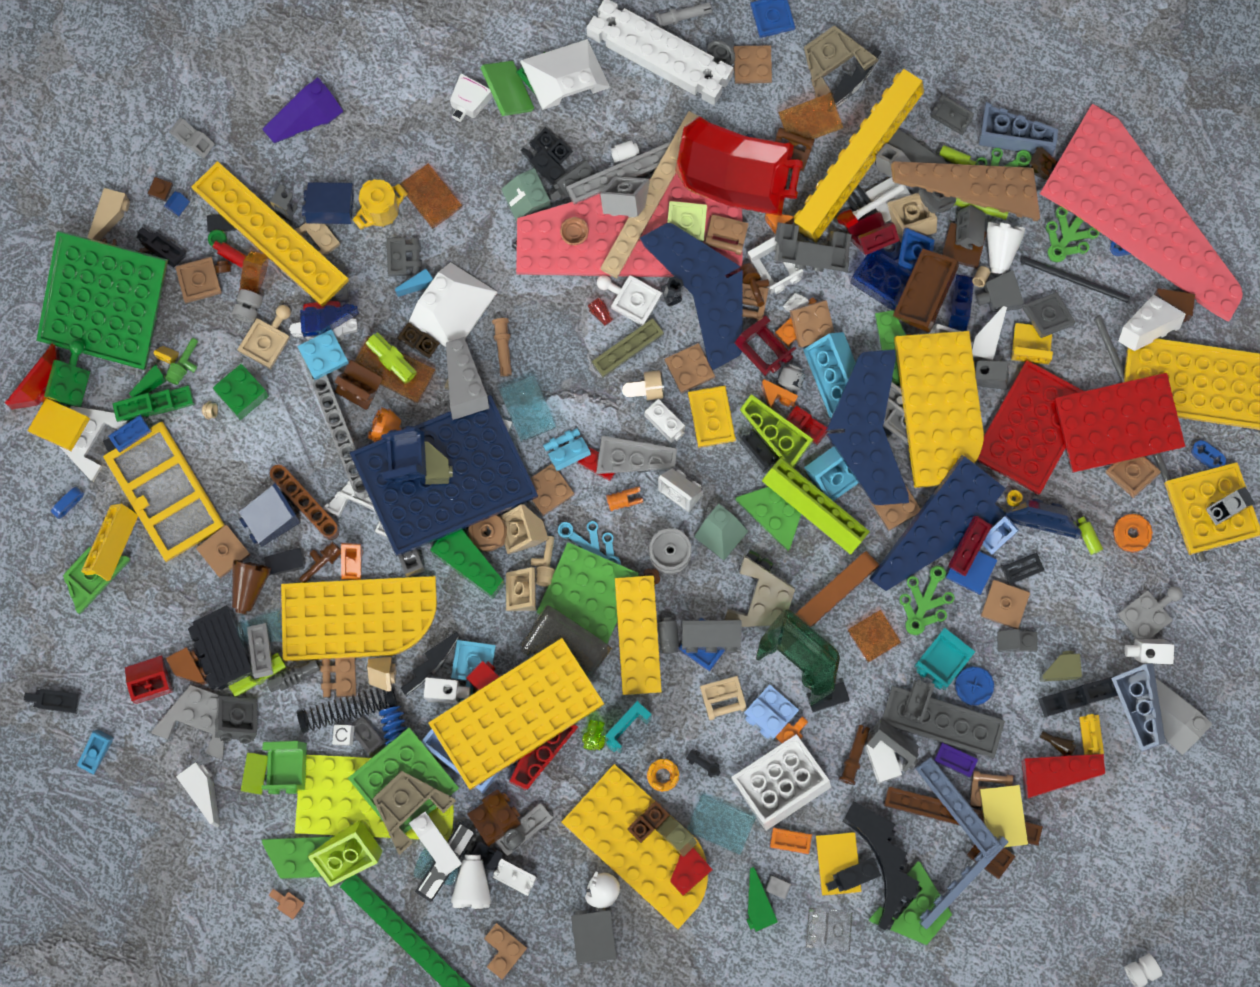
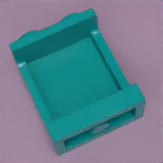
M944 628L914 667L917 668L916 672L924 678L927 676L931 679V683L935 684L934 687L939 690H946L975 651Z
M638 701L605 735L606 746L611 751L615 752L617 750L619 753L623 751L622 745L616 740L637 717L646 725L651 721L652 714Z

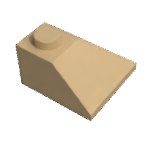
M524 504L500 516L507 527L504 544L507 554L537 546L548 540L543 521Z

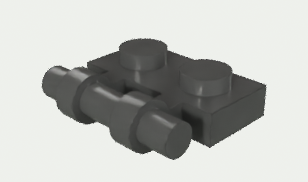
M405 238L387 239L388 277L407 276V269L410 268L412 269L413 276L420 273L422 262L419 258V253L421 252L419 238H412V245H406ZM407 252L412 253V261H407Z

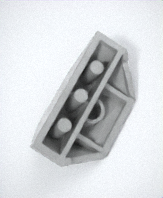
M891 382L883 426L908 445L901 389Z

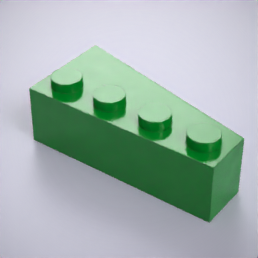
M463 530L438 539L430 549L432 555L492 599L505 585L503 579Z

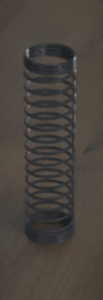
M376 687L379 708L376 703L372 689H370L373 709L370 705L366 691H364L367 711L364 707L361 695L358 692L361 713L358 709L355 697L352 694L355 715L352 711L348 696H346L349 717L346 713L342 698H340L343 719L340 715L336 700L334 699L337 721L334 717L330 702L328 701L331 723L325 711L324 704L321 703L324 713L325 725L319 713L318 706L315 705L318 715L319 726L317 725V722L313 715L312 708L310 706L309 708L311 712L313 728L311 727L305 708L301 710L299 709L297 710V718L301 731L303 734L308 733L309 727L312 731H314L315 725L320 730L321 723L323 727L326 728L327 721L329 725L332 726L333 719L335 723L338 724L339 717L342 722H345V715L347 719L350 721L351 713L353 717L357 719V711L360 717H363V709L365 714L368 716L369 708L371 712L375 714V706L377 710L380 712L381 704L384 709L388 708L387 702L390 708L397 707V701L393 687L391 691L383 690L385 706L382 701L379 690Z

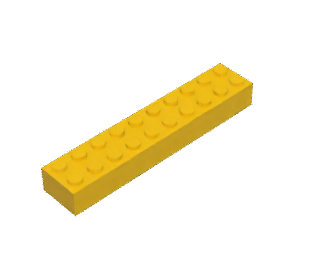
M903 69L901 73L898 72L895 75L894 83L890 88L885 89L882 94V100L879 104L876 103L872 107L871 115L868 119L865 118L862 121L859 132L852 135L848 147L842 149L839 153L838 161L835 165L832 164L829 167L826 178L818 182L817 190L813 195L808 196L803 210H799L796 213L794 223L799 226L798 232L813 242L817 243L873 165L878 152L886 143L888 144L924 94L923 81L907 70Z

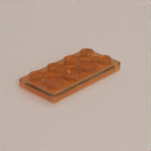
M365 342L355 361L383 377L381 386L418 404L436 370L400 352L404 360L417 372L410 382L404 384L392 370L389 371L381 363L379 357L372 352Z

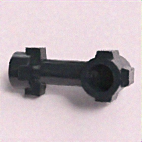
M692 749L686 757L689 761L688 763L691 765L696 763L707 770L710 778L719 777L721 774L719 764H710L699 756L700 752L697 750L694 751Z

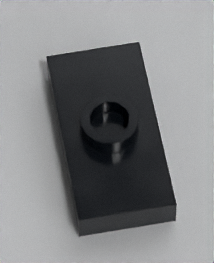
M844 682L806 694L812 713L850 701Z

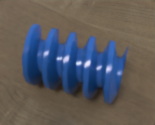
M401 706L383 709L379 712V716L384 717L380 720L381 724H387L382 727L384 732H388L384 735V739H389L385 743L386 746L407 729V727L401 726L405 719H399L404 714V712L397 710Z

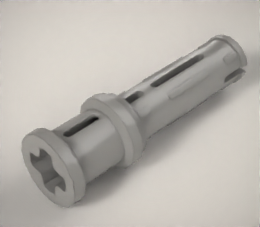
M707 2L680 10L670 9L669 12L655 13L657 26L662 28V26L670 24L677 25L679 21L712 13L711 5Z

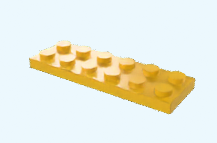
M654 576L615 578L622 695L662 692Z

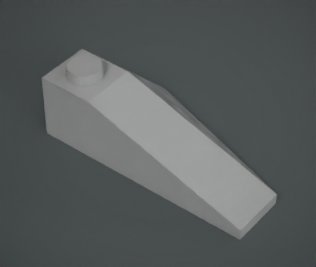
M1156 678L1164 736L1167 742L1183 755L1211 727L1212 723L1197 709Z

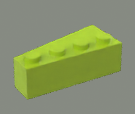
M752 394L740 409L741 414L779 459L782 458L793 468L813 443L811 437Z

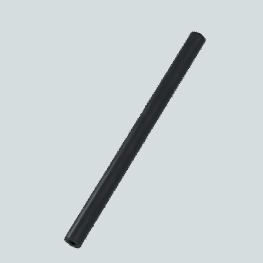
M1023 256L1021 261L1022 264L1128 303L1130 299L1129 295Z

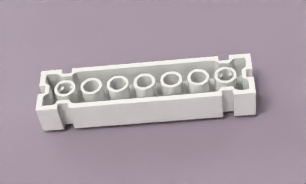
M603 0L598 8V18L593 16L586 28L587 37L598 43L601 40L606 41V47L693 95H696L697 92L701 93L702 99L714 106L722 94V86L726 88L733 76L732 66L722 61L719 64L715 63L714 57L625 8L621 12L618 10V4L610 0Z

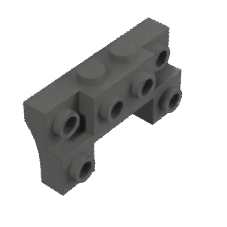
M778 222L775 241H777L775 261L795 264V268L806 269V266L813 267L812 270L823 272L824 269L848 272L849 248L852 234L830 231L828 246L797 241L799 226Z

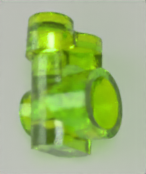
M589 719L588 730L582 737L583 748L592 751H601L606 742L605 736L601 735L605 726L604 722Z

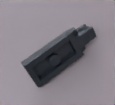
M143 227L137 231L136 238L142 242L141 244L156 256L167 259V264L174 268L186 257V252L158 232L150 233Z
M46 689L36 690L35 694H24V701L34 703L33 707L77 714L80 694Z
M870 858L837 872V874L833 875L834 880L825 885L828 892L836 888L839 889V892H845L878 878L881 874L874 858Z

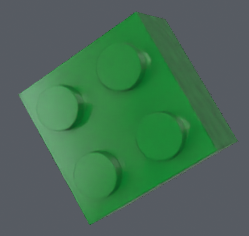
M242 363L213 387L218 397L240 421L269 397L266 390Z

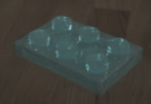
M535 376L499 390L521 442L556 428Z

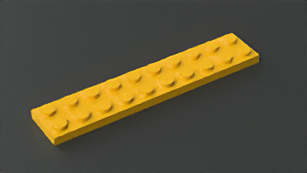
M218 161L191 186L194 192L322 307L349 281L340 270Z

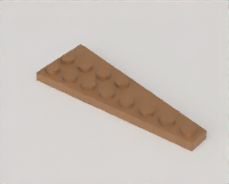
M893 161L891 164L892 180L895 183L909 187L924 188L927 192L931 193L933 191L942 193L946 197H956L963 202L985 208L992 207L998 209L999 212H1010L1020 218L1024 216L1033 219V221L1040 219L1033 168Z

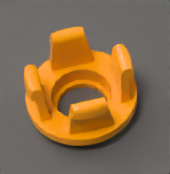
M660 759L653 762L648 768L647 779L652 788L657 791L666 792L677 785L679 770L671 760ZM667 769L669 771L670 779L668 782L661 783L656 779L658 770Z

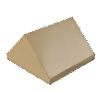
M531 567L506 573V611H536L535 568Z

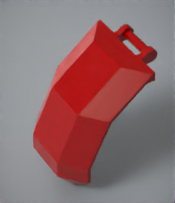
M698 116L683 128L675 171L684 187L695 194L731 207L782 216L784 199H796L798 196L797 185L803 161L792 160L794 145L791 143H779L747 137L712 124ZM789 168H793L789 190H786Z

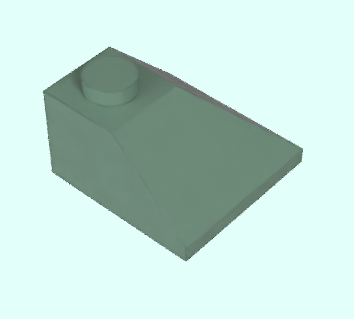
M718 504L706 518L694 538L725 561L748 533V530L733 514Z

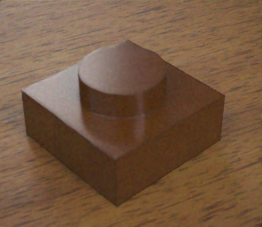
M154 177L147 194L166 202L173 184Z

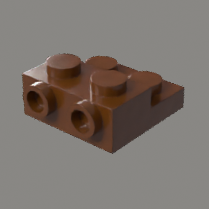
M498 789L483 798V803L467 814L488 846L502 838L510 829L521 825L518 820L520 814L514 806L510 808L508 805L510 799L505 792L500 793Z

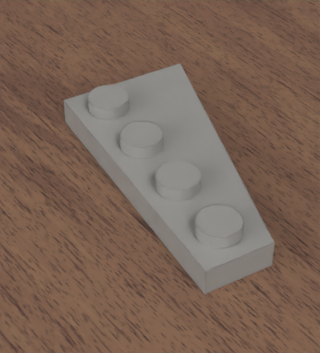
M602 436L596 474L674 469L677 448Z

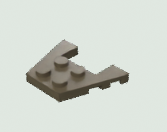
M832 26L804 46L808 68L812 77L811 81L815 90V98L819 103L832 94L824 77L853 56L856 57L864 70L879 61L873 54L836 26Z
M744 555L739 573L757 578V584L747 614L727 609L724 620H742V627L783 625L790 608L795 587Z
M403 771L399 772L373 797V801L399 855L413 843L399 826L422 804L430 799L444 813L456 802L453 797Z

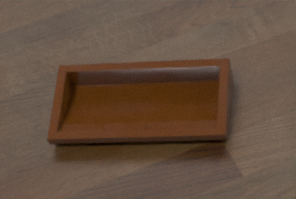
M922 248L893 317L930 333L959 268L958 260Z

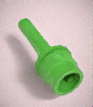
M191 338L177 364L170 363L165 379L174 385L179 384L184 375L187 374L184 368L194 373L198 367L188 361L198 343L196 339Z

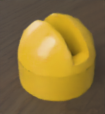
M1011 490L1006 497L1008 505L1013 507L1019 506L1023 499L1022 494L1017 490Z

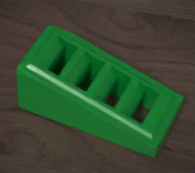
M155 365L129 394L131 397L150 393L167 380Z

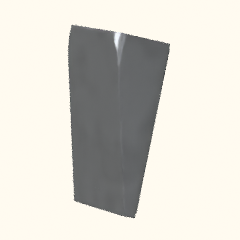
M364 716L351 724L354 726L355 738L371 758L386 747L384 741Z

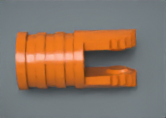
M640 486L606 495L610 512L643 503V498H635L629 501L627 495L640 492Z

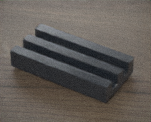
M858 184L855 189L867 205L871 201ZM853 191L851 196L860 208L864 207ZM849 197L846 202L853 212L859 210ZM875 208V209L871 210L870 212L866 213L864 216H862V217L859 218V219H862V218H864V217H867V216H869V215H871V214H874V213H876V212H878V211H877L876 208Z
M1037 553L1001 567L1008 585H1012L1045 570ZM1034 558L1036 560V562L1016 569L1012 572H1008V569L1025 563ZM1037 565L1039 567L1038 569H1035L1031 572L1011 579V576L1033 568Z

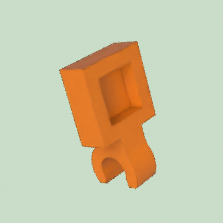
M802 716L794 726L788 723L775 738L780 743H784L797 734L801 739L803 736L799 732L808 721Z

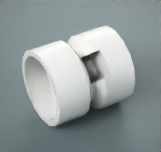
M1150 953L1140 957L1139 963L1131 962L1124 966L1125 972L1134 987H1144L1148 983V979L1154 981L1162 976L1159 965Z

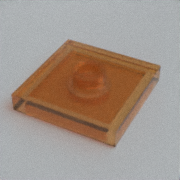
M881 610L847 630L867 663L901 644V641Z

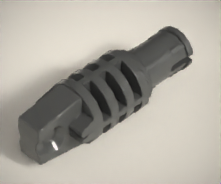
M316 660L301 667L296 665L275 675V679L267 682V686L270 692L279 689L281 691L303 682L305 677L320 671Z

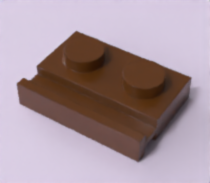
M974 844L966 856L976 862L974 858L980 853V850ZM1003 848L984 870L999 880L1016 856Z

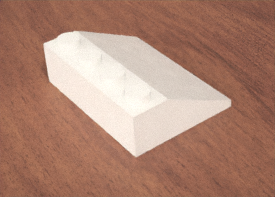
M797 734L731 777L766 831L831 788L830 780Z

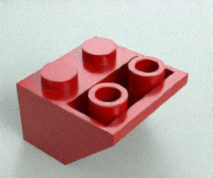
M162 655L125 667L126 684L133 703L139 704L173 693Z

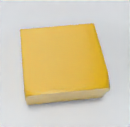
M161 346L153 352L157 359L168 364L175 363L179 356V352L165 346Z

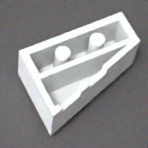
M1153 294L1124 325L1119 342L1136 351L1152 343L1154 339L1166 336L1172 330H1179L1186 314Z

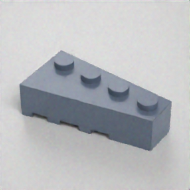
M986 102L982 117L979 145L1013 151L1026 150L1033 154L1038 147L1045 149L1053 157L1057 144L1058 129L1037 121H1029L1022 115L1016 116L1009 113L1006 109L995 108L992 104Z
M1153 663L1144 664L1111 678L1141 752L1166 743Z

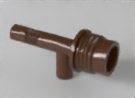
M747 263L740 269L743 270V284L750 285L756 303L761 307L765 302L759 288L768 287L769 280H760V274L754 264Z
M332 541L323 550L321 549L322 557L316 550H312L309 553L316 563L299 578L302 583H306L328 561L334 564L341 555V549L337 544Z

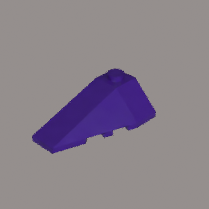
M317 77L304 87L262 130L273 143H277L305 130H312L313 127L321 124H328L343 113V110L328 88Z

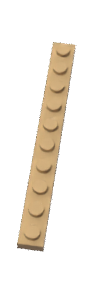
M688 111L650 179L645 208L638 217L628 218L602 264L601 271L615 278H618L676 174L675 168L683 128L697 118L698 115Z

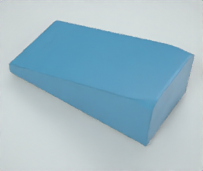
M424 269L396 287V295L400 297L426 289L433 278L427 269Z
M100 730L93 731L77 766L94 775L114 738Z

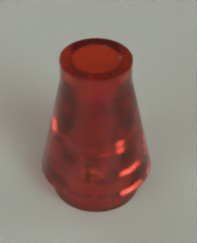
M600 297L588 305L589 312L604 326L613 321L604 300H601Z

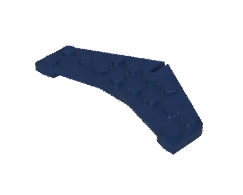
M666 223L640 237L643 246L674 277L682 279L684 287L692 294L707 361L712 371L739 357L742 351L735 344V341L743 333V270L729 278H726V275L741 266L672 223Z
M895 350L863 352L858 356L826 431L844 429V433L826 435L871 503L877 506L909 503L907 488L883 429L896 361Z

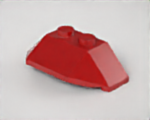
M51 343L46 352L5 401V404L10 409L38 406L41 402L45 401L46 397L44 395L53 361H60L59 350L54 344Z

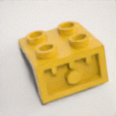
M1016 323L1011 360L1023 362L1028 360L1031 363L1049 365L1053 355V351H1051L1052 334L1040 338L1033 325Z

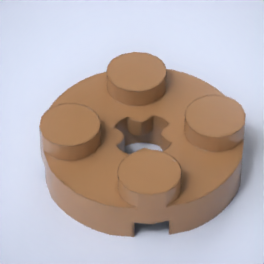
M495 515L469 526V539L478 549L490 552L505 544L507 527L501 517ZM489 527V529L491 530V534L487 537V535L484 534V531H487V528Z

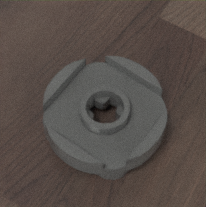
M924 188L919 189L921 201L931 213L946 212L956 202V197H946L944 194L938 197L934 191L931 193L927 192Z

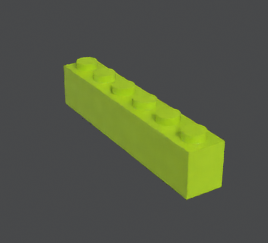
M782 458L776 462L762 480V482L850 555L870 532Z

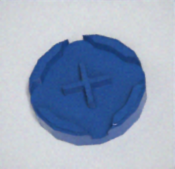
M972 666L964 669L959 673L955 681L957 696L968 705L978 706L984 704L991 698L994 690L992 676L987 670Z

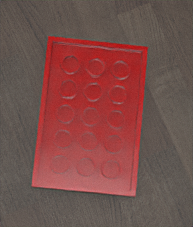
M1026 360L984 435L982 449L976 461L1040 495L1066 448L1054 399L1084 391Z
M1167 373L1054 399L1072 473L1186 447Z

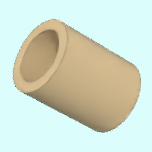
M980 266L972 280L973 284L977 287H983L990 276V270L985 266Z

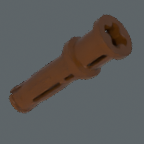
M858 725L849 757L843 763L845 765L843 773L838 778L839 781L849 785L856 784L854 781L856 773L861 768L859 761L870 731L869 727H865L862 734L863 725Z

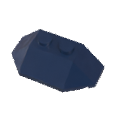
M1040 499L1028 500L1005 514L1013 524L1074 539H1079L1082 533L1067 509L1062 508V505L1051 503V505L1045 504Z

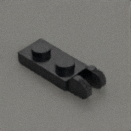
M531 140L529 144L538 154L533 157L524 147L520 151L539 174L554 188L555 180L566 172L544 149H541L535 141Z

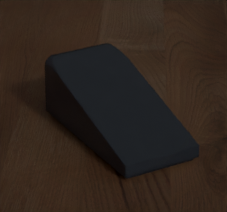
M301 548L264 557L265 566L271 568L270 575L305 569Z

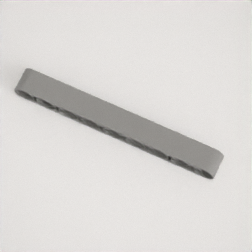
M301 355L352 489L359 499H366L369 497L366 490L357 491V488L363 485L358 473L351 474V470L355 468L351 457H344L347 451H355L356 448L329 379L325 375L314 380ZM321 384L327 385L323 390L318 389ZM327 401H333L331 406H324ZM333 418H340L337 423H331ZM341 434L346 435L344 440H338L337 438Z

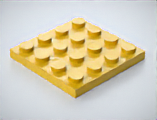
M1238 462L1168 480L1164 483L1189 555L1260 536V525L1253 505L1218 525L1214 524L1206 510L1236 490L1246 487Z

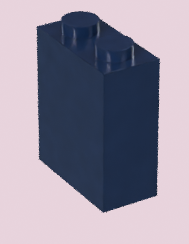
M308 182L307 190H304L303 195L306 203L302 205V216H305L306 224L352 223L354 204L353 183Z

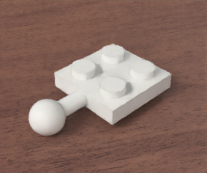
M602 275L597 279L599 289H609L618 294L611 305V309L640 325H644L662 297V292L629 275L622 288L613 284L606 275Z

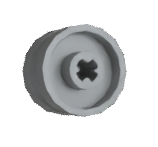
M667 528L653 536L649 546V558L654 568L663 574L674 575L682 572L688 566L691 560V543L682 531ZM671 549H673V550H674L673 553L669 554V553L667 552V550L670 551Z

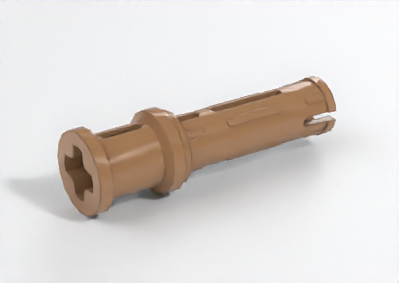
M508 318L492 320V324L495 327L494 340L497 342L500 376L502 377L512 375L508 342L511 336L508 334Z

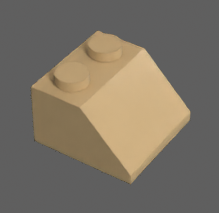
M919 193L887 203L891 220L895 224L901 242L904 228L924 236L937 233V217L935 213H931L923 204Z

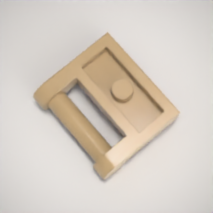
M305 223L295 229L303 238V234L307 232L320 248L318 252L324 257L340 246L339 241L325 224Z
M738 676L700 686L709 721L714 720L717 716L739 710L741 712L747 710ZM735 697L738 699V703L712 709L711 704Z

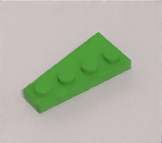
M894 310L875 313L881 350H895L896 356L894 338L896 336H906L899 320L893 317ZM896 356L892 382L896 386H900Z

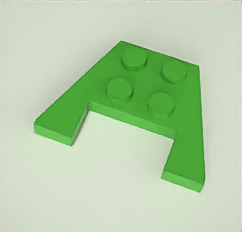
M917 861L907 875L919 881L918 886L922 889L897 919L893 918L895 921L890 931L927 945L951 917L952 913L947 907L928 929H925L918 923L921 920L919 918L926 909H932L935 905L933 903L940 894L922 864ZM880 906L868 921L878 925L883 908Z

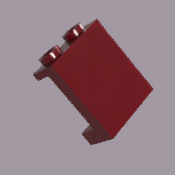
M876 212L859 219L858 223L847 228L848 234H852L851 242L864 255L900 241L895 224L893 222L886 224L881 212Z

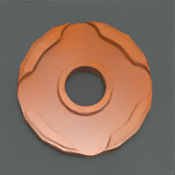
M1125 515L1114 526V540L1124 551L1139 552L1146 548L1152 540L1153 532L1151 525L1141 515ZM1128 529H1136L1138 536L1136 538L1130 537Z

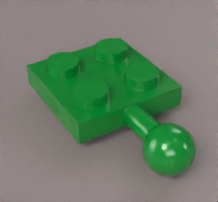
M75 340L69 346L71 352L69 364L59 360L53 361L44 397L70 406L81 407L90 371L76 367L78 357L84 352L85 346L81 341Z

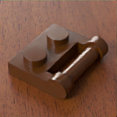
M780 127L775 142L781 143L782 138L806 146L805 152L794 148L792 160L803 161V167L800 171L804 172L815 140L800 137Z

